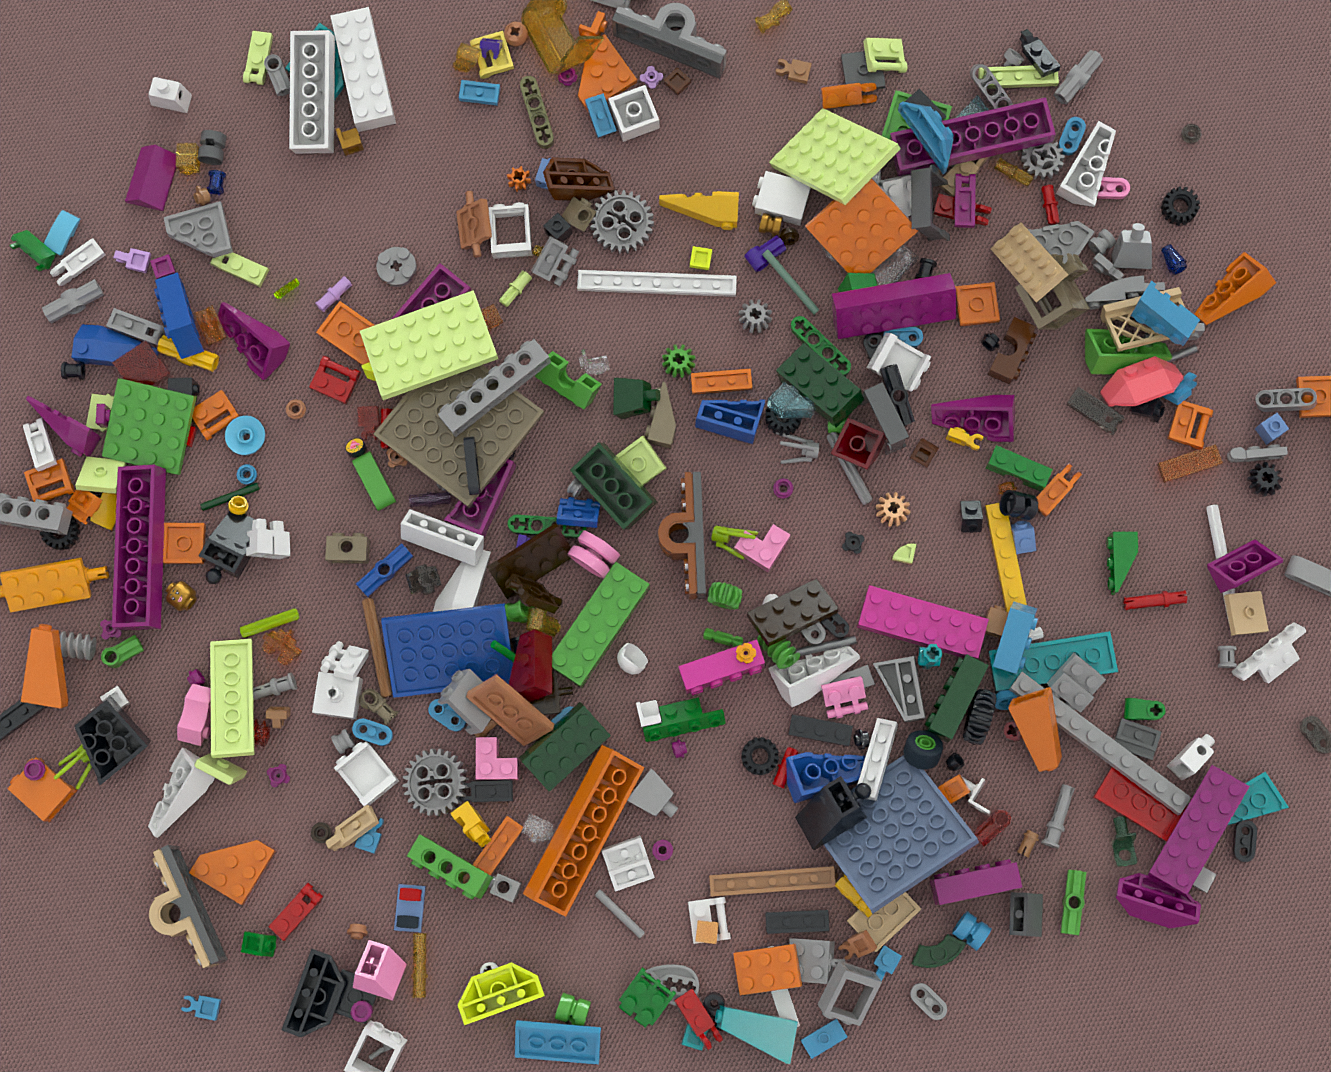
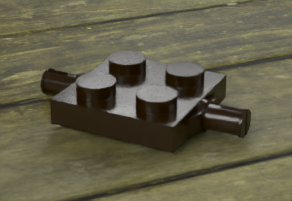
M514 573L505 583L506 588L513 589L520 596V601L525 606L536 607L544 613L547 611L555 614L559 609L558 606H561L563 602L562 598L549 593L543 584Z
M552 672V693L529 703L543 715L561 713V696L573 695V691H571L573 688L572 686L560 688L557 682V673Z

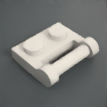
M725 897L688 902L693 944L704 943L695 941L698 920L712 922L710 905L715 904L720 933L717 934V941L731 939L727 929L724 903H726Z

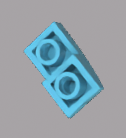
M62 210L52 225L44 244L54 253L63 255L69 239L74 236L81 219Z

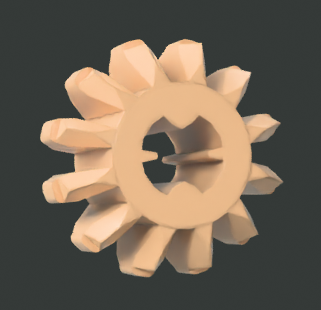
M897 492L894 493L893 498L890 493H886V499L880 497L879 501L881 504L876 505V509L881 510L876 513V516H883L881 523H885L888 520L889 527L892 526L893 521L896 526H900V520L906 522L907 518L905 515L910 514V510L905 509L909 507V502L903 503L905 496H901L898 499ZM890 506H894L893 508L897 507L894 514L892 513L893 511L889 512Z

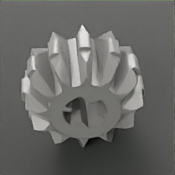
M758 299L757 304H754L753 300H749V305L745 303L742 305L744 310H739V315L742 316L739 318V323H744V330L750 327V333H753L754 329L761 333V327L764 329L768 328L767 323L772 321L770 317L772 311L767 309V303L761 306V300ZM755 313L758 319H755L752 314Z

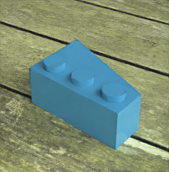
M1151 280L1131 316L1137 322L1151 327L1154 332L1170 338L1173 343L1184 346L1200 319L1183 305L1177 306L1169 300L1171 296L1167 292L1163 295L1155 288L1156 284Z
M1013 602L1008 613L993 667L1017 674L1019 668H1024L1026 657H1023L1025 649L1029 650L1032 638L1029 635L1031 629L1035 630L1038 618H1035L1037 608Z

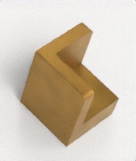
M336 128L345 156L364 150L357 128L341 132L340 128Z

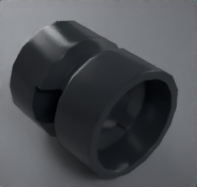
M1007 490L1001 496L999 508L1000 512L1005 516L1029 521L1037 514L1039 504L1038 499L1034 495Z

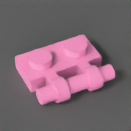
M861 676L821 685L825 706L833 705L834 709L826 711L828 719L834 717L836 719L843 718V715L860 714L861 711L868 710L867 702H858V699L866 698ZM851 701L852 705L849 706H840V703H845Z

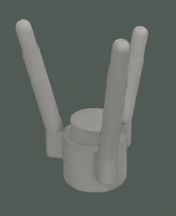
M783 433L782 437L801 442L802 444L780 441V445L800 448L801 455H805V457L781 460V464L804 461L812 462V458H818L819 443L791 434L786 436V433Z

